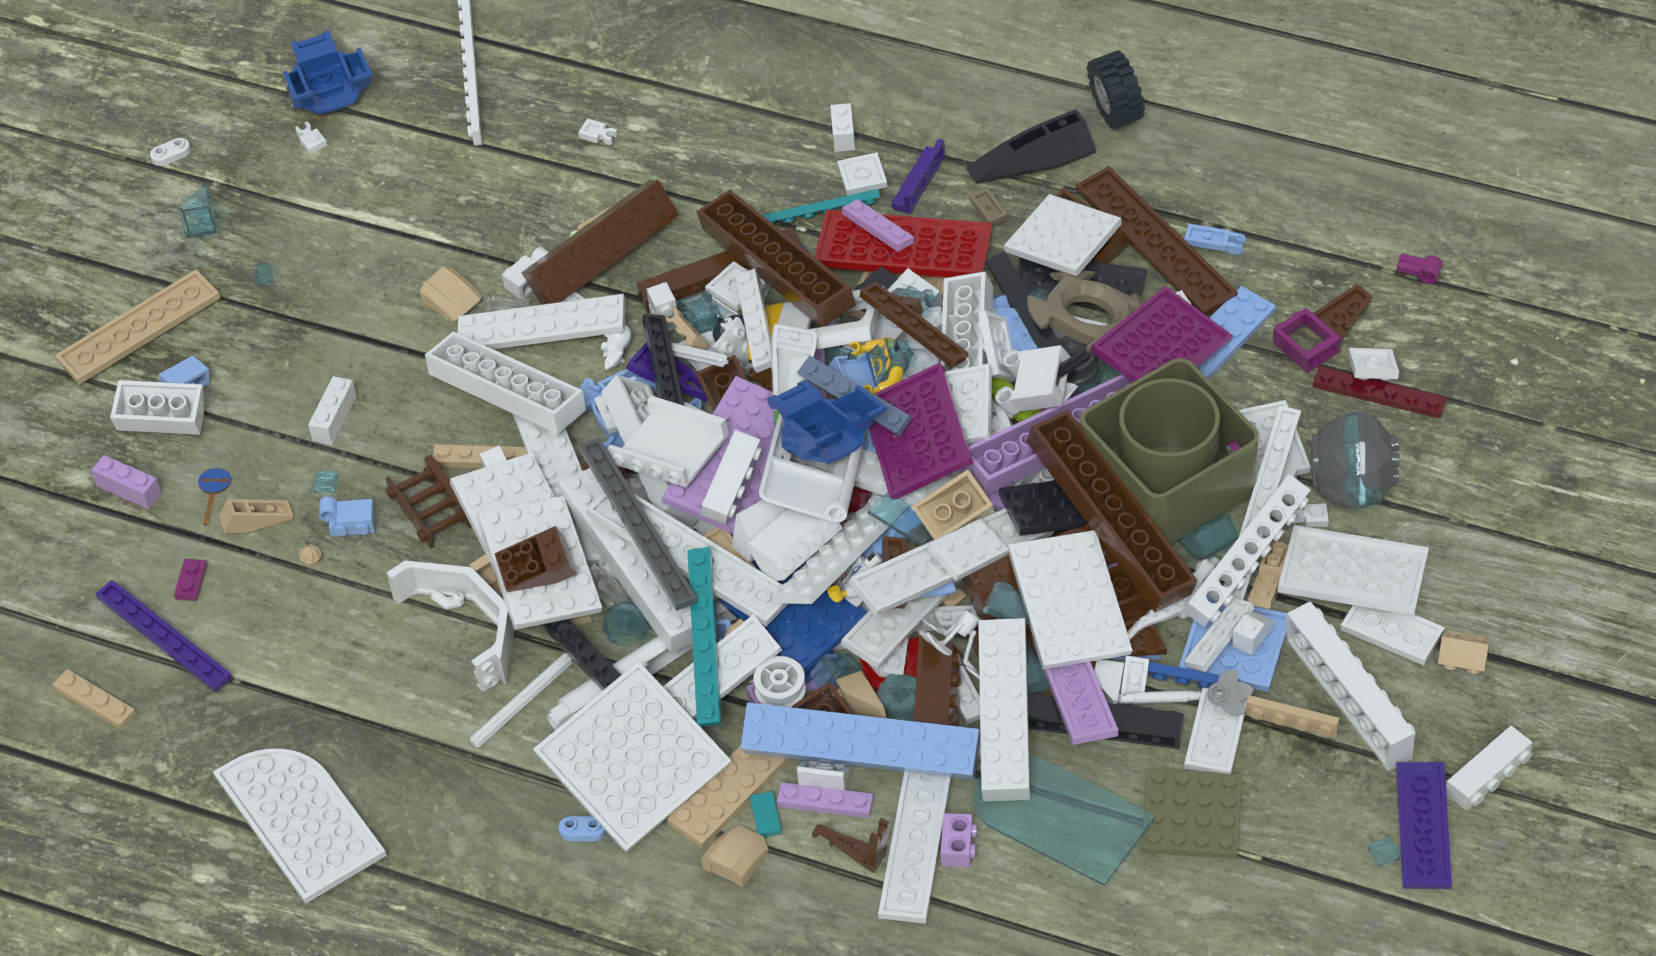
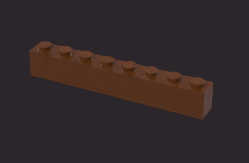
M793 227L782 231L803 248ZM727 250L637 282L638 297L647 314H649L647 288L667 282L676 304L707 293L705 286L733 261L748 271L751 269Z

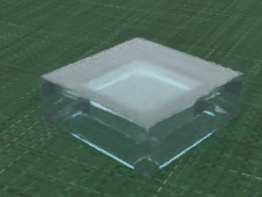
M316 471L313 492L335 493L338 472Z
M1391 837L1368 845V850L1379 868L1401 859V854Z

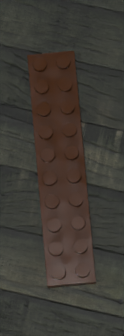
M1110 166L1075 185L1076 191L1094 209L1121 218L1122 224L1118 229L1131 240L1129 244L1177 291L1182 290L1192 306L1206 316L1211 314L1226 301L1237 296L1238 292Z

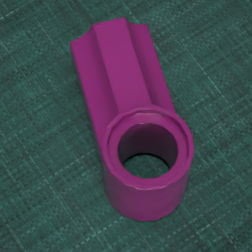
M1401 253L1397 264V271L1418 276L1424 283L1434 284L1439 276L1443 262L1440 258L1429 255L1424 259Z

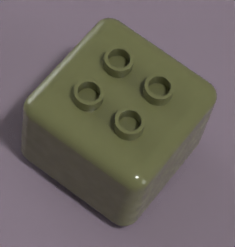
M1177 358L1167 362L1085 409L1081 414L1080 426L1084 434L1133 494L1170 544L1252 496L1258 475L1259 432L1206 376L1187 359ZM1236 441L1241 448L1229 455L1226 444Z

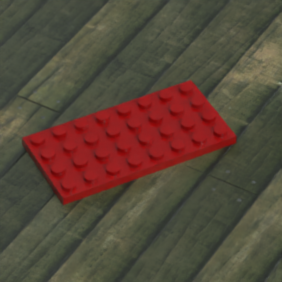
M826 210L814 256L827 268L844 270L852 269L869 272L877 271L880 267H883L890 273L903 274L907 269H910L917 275L948 278L979 273L985 270V260H987L993 223L881 214L914 236L913 244L897 252L844 216L842 211Z

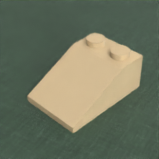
M969 470L964 471L911 506L934 540L995 513L993 504Z

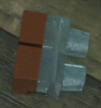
M909 286L906 289L896 288L891 292L920 316L924 311L932 312L930 304L935 301L933 291L930 289H925L922 292L918 291L915 287Z

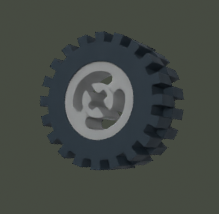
M1118 50L1090 60L1087 63V77L1090 80L1089 86L1092 89V96L1096 100L1095 104L1099 108L1101 116L1104 117L1106 124L1110 128L1116 129L1142 119L1145 115L1144 98L1141 95L1142 90L1138 85L1137 76L1134 75L1133 67L1130 66L1128 58L1125 59V54Z

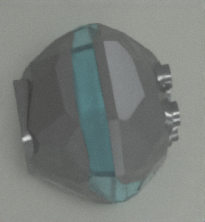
M1353 412L1339 415L1322 426L1318 434H1312V488L1317 489L1319 494L1332 504L1344 508L1364 509L1381 503L1392 486H1394V483H1399V469L1395 470L1400 465V455L1395 453L1399 448L1398 438H1394V435H1391L1374 416L1368 413Z

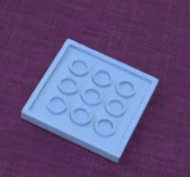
M1207 597L1209 602L1215 603L1213 598ZM1222 604L1219 611L1223 612L1226 607ZM1254 606L1253 612L1256 611L1276 621L1254 655L1251 656L1233 647L1232 637L1206 673L1221 675L1228 670H1237L1238 679H1241V682L1247 683L1256 690L1269 692L1286 637L1287 613ZM1193 621L1179 668L1195 670L1188 668L1184 660L1213 625L1211 621L1205 627L1197 621Z

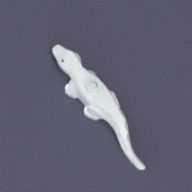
M1213 557L1209 560L1199 561L1193 573L1198 581L1192 594L1156 613L1151 610L1148 614L1141 617L1127 632L1129 641L1139 631L1149 625L1176 616L1182 619L1190 617L1183 612V609L1219 564L1220 560Z

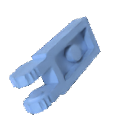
M1189 224L1184 240L1190 246L1227 251L1229 254L1241 255L1244 249L1242 245L1246 242V237L1241 233L1230 232V230Z

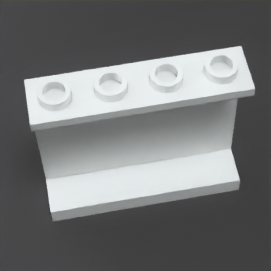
M651 396L647 401L650 415L622 448L610 445L608 447L609 453L615 464L619 467H625L656 479L687 487L729 436L726 419Z

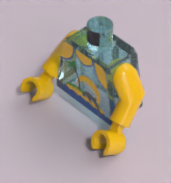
M890 337L868 341L865 345H861L858 342H852L849 345L852 349H857L851 352L855 357L868 351L866 358L875 388L871 385H865L863 388L873 394L900 382L909 368L906 354L909 344L904 339L893 340Z

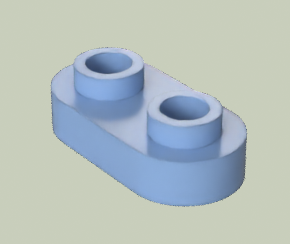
M592 816L565 817L558 826L560 836L566 841H598L606 834V831Z

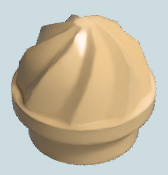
M313 544L305 545L299 552V559L305 566L313 567L320 561L321 551Z

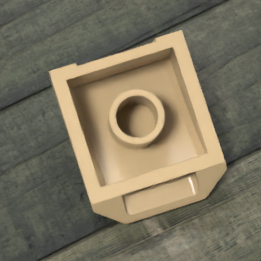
M441 266L427 281H424L420 290L422 303L452 322L457 320L459 316H463L482 298L481 293L450 266Z
M738 825L723 833L710 846L701 858L702 868L744 888L768 852L765 839L762 835Z

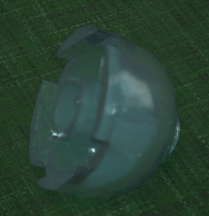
M619 601L610 606L605 613L602 629L603 632L605 631L610 642L617 646L629 647L631 646L630 643H640L643 641L647 634L648 621L634 602Z

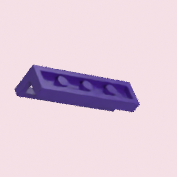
M938 139L933 148L928 146L924 148L891 203L892 209L908 214L912 213L945 158L944 140Z

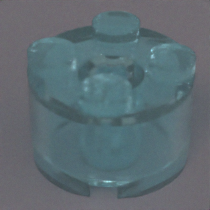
M705 290L690 295L676 302L677 309L682 312L683 317L700 334L713 331L718 324V317L721 316L719 307L713 305L708 291Z
M890 674L880 685L878 698L884 706L887 719L913 721L916 678L909 675Z

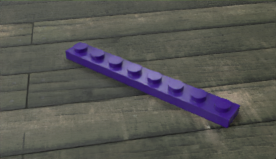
M113 580L95 593L99 601L215 693L232 679L229 671Z

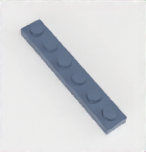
M810 355L797 372L800 377L836 399L855 391V387L858 386L857 383ZM866 390L887 407V411L873 417V421L895 435L900 436L912 420L910 415Z

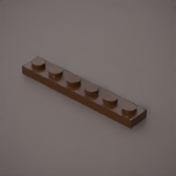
M876 281L860 290V298L949 367L957 366L968 357L966 350Z

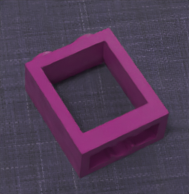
M1307 308L1294 313L1291 318L1283 323H1279L1273 329V343L1306 373H1309L1340 352L1341 338ZM1304 325L1323 340L1307 352L1289 337L1290 334Z

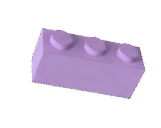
M103 455L91 469L97 487L147 509H150L162 494L157 478Z

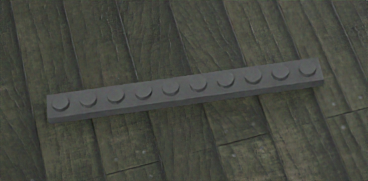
M600 437L580 444L579 451L675 611L696 604L697 597Z

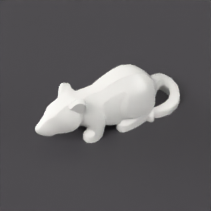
M625 325L624 332L604 334L607 337V342L602 343L601 350H604L603 357L606 358L604 362L606 370L625 362L622 355L632 340V333L627 325Z

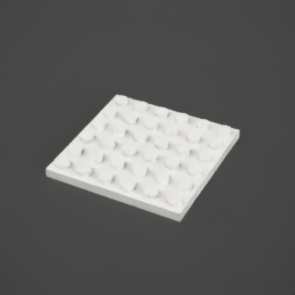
M639 661L533 749L535 755L625 853L732 762Z

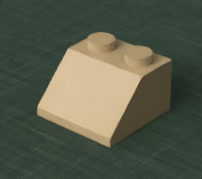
M1445 630L1442 635L1438 664H1442V668L1456 670L1459 667L1465 668L1466 672L1472 674H1479L1480 671L1484 672L1491 637Z

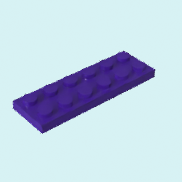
M1396 762L1402 888L1451 889L1452 877L1444 762Z

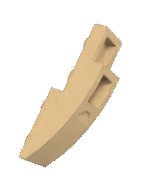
M1272 541L1269 544L1272 549L1265 558H1262L1259 573L1248 598V602H1252L1253 606L1270 609L1276 601L1278 584L1289 546L1279 541Z

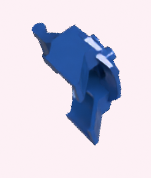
M329 30L324 31L322 35L303 41L290 42L297 65L291 73L284 71L283 79L294 108H305L316 114L335 111L355 103L362 90L371 84L370 78L373 76L361 48H357V52L351 54L337 51Z
M802 380L797 383V386L778 396L773 395L767 399L770 408L773 410L777 409L784 420V425L781 428L782 448L788 453H794L802 460H813L826 464L844 458L863 445L864 432L873 424V417L887 411V407L859 385L855 387V391L838 399H823L818 389L806 380Z

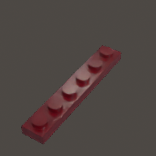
M1319 366L1313 381V388L1438 419H1441L1447 402V397L1370 378L1366 380L1354 378V374Z

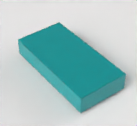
M773 791L751 795L750 802L757 833L764 838L782 834Z

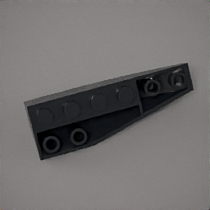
M1074 109L1017 134L984 154L966 167V169L977 184L1058 168L1095 153L1096 148L1086 121L1078 110Z

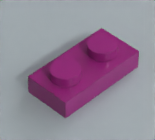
M184 559L174 593L176 600H198L208 566L206 560Z

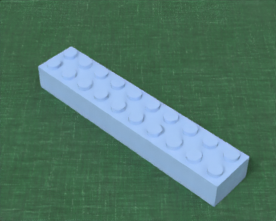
M747 703L741 750L746 754L975 780L981 734L979 729Z

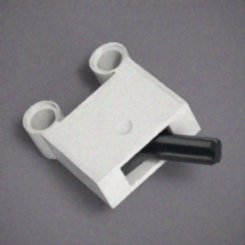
M1061 345L1026 351L1010 350L1004 355L1002 363L1017 378L1015 389L1013 391L1010 387L1001 388L996 393L995 400L1008 415H1015L1020 411L1062 406L1068 373L1090 359V355L1083 349L1070 357Z

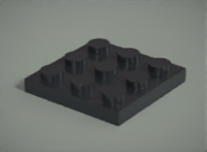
M1056 480L999 488L998 495L1019 536L1084 527L1085 519Z

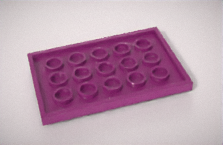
M1164 286L1093 343L1090 351L1127 379L1134 382L1177 358L1187 359L1197 368H1200L1230 343L1233 335L1167 286Z
M941 362L875 393L876 396L910 415L912 418L900 436L895 435L874 421L869 427L887 490L893 501L974 463L947 375Z

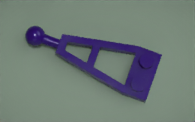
M646 342L627 363L626 369L655 383ZM674 357L676 371L682 375L679 379L681 393L707 402L708 400L700 386L696 372ZM689 381H691L692 383H694V384H695L696 386H698V387L692 386V385L687 384V383H688Z

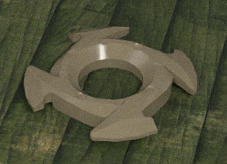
M1082 270L1078 276L1062 271L1052 272L1050 276L1060 282L1050 292L1047 301L1029 295L1027 297L1028 311L1040 329L1047 328L1048 324L1052 323V329L1080 343L1086 344L1085 350L1088 353H1093L1090 351L1093 343L1145 302L1135 292H1133V295H1128L1103 283L1090 281L1089 279L1095 275L1093 271ZM1075 302L1093 303L1105 309L1111 316L1112 321L1107 325L1086 323L1070 315L1067 306Z

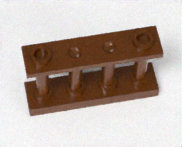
M432 454L424 458L426 466L424 471L397 485H395L390 477L385 478L387 483L385 491L388 497L397 502L417 530L416 533L422 543L426 542L430 549L434 547L432 535L460 521L461 523L464 522L468 528L472 527L450 485L449 477ZM426 479H433V486L408 499H405L401 493ZM437 493L444 494V500L417 514L412 506ZM448 507H453L456 510L455 514L429 528H426L422 522Z

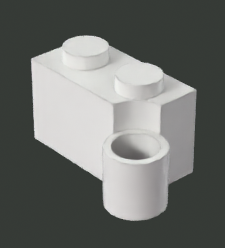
M538 247L531 257L524 255L513 266L507 268L502 274L504 288L520 300H523L532 293V289L521 272L549 253V251L543 247Z

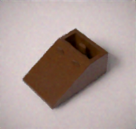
M556 526L494 553L507 593L556 584L577 574L566 538Z

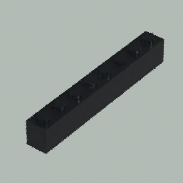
M1036 692L1028 693L1029 729L1068 734L1054 697ZM1108 703L1118 728V736L1106 738L1105 740L1180 749L1184 727V713Z

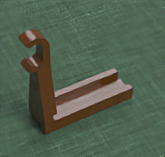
M881 818L879 820L877 834L873 832L870 834L869 843L839 834L821 824L816 825L811 834L813 838H817L818 835L826 838L830 842L829 845L831 847L836 846L865 869L875 873L886 855L890 822Z

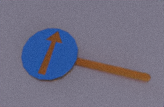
M209 469L201 474L198 480L200 489L210 494L203 522L204 526L208 524L214 494L224 491L231 483V476L224 469Z

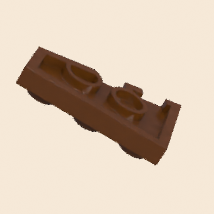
M1356 284L1313 314L1333 330L1342 341L1370 305L1372 296L1360 285Z

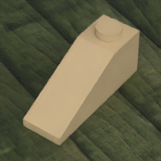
M226 499L219 515L224 533H248L292 520L294 517L288 500Z
M862 671L836 679L838 688L836 690L853 713L861 716L886 718L884 706Z

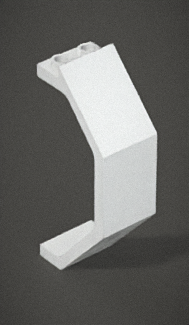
M405 560L387 572L393 599L398 604L414 594L432 595L436 590L447 597L453 596V593L462 592L465 596L464 599L473 601L498 626L495 644L471 660L475 666L474 675L478 679L477 687L484 692L494 687L500 680L507 685L515 631L505 601L472 567Z

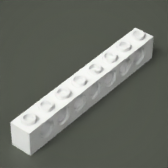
M1288 474L1183 609V612L1203 627L1209 621L1214 623L1222 613L1219 611L1222 604L1227 607L1234 597L1231 594L1235 588L1238 591L1247 581L1244 578L1247 572L1252 574L1259 565L1257 562L1260 556L1265 558L1272 549L1269 545L1272 540L1277 542L1285 532L1282 530V527L1285 524L1290 526L1297 515L1294 513L1296 509L1302 510L1309 499L1306 496L1310 489ZM1283 500L1289 502L1290 506L1285 505ZM1270 516L1275 517L1278 522L1272 521ZM1257 532L1264 534L1266 538H1261ZM1245 548L1250 549L1253 554L1247 553ZM1232 565H1237L1240 571L1235 570ZM1219 581L1226 582L1228 587L1222 586ZM1207 597L1213 598L1215 603L1209 602Z

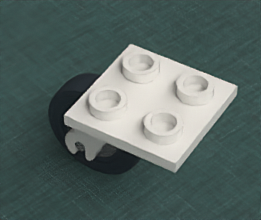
M737 314L723 319L715 326L712 335L716 343L713 348L716 353L727 355V358L735 355L741 368H743L748 362V338L743 315Z

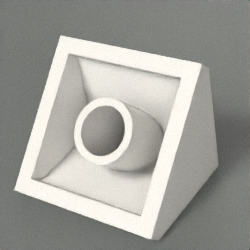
M803 760L797 767L798 783L800 785L846 790L851 766Z

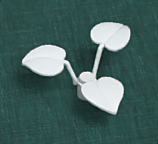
M965 609L957 622L946 630L937 621L933 612L927 618H923L922 621L927 626L946 638L944 641H939L924 630H920L919 634L938 651L946 655H951L952 651L945 645L950 639L953 640L955 638L954 635L957 632L964 637L967 634L970 635L963 663L965 668L979 679V670L969 662L968 657L974 636L977 633L974 628L977 626L978 620L981 619L970 610Z

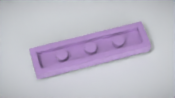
M857 199L842 207V214L897 252L914 243V236Z
M781 782L777 807L870 818L874 796L872 793Z

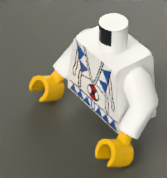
M875 551L866 559L860 555L834 581L836 585L827 589L829 597L834 602H840L844 597L855 607H858L863 600L849 585V580L851 577L879 565L883 561L881 556Z

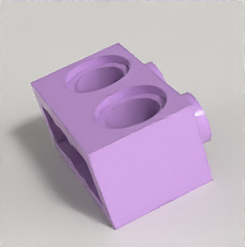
M943 814L942 866L970 867L971 858H975L976 844H972V838L977 837V824H973L972 814Z

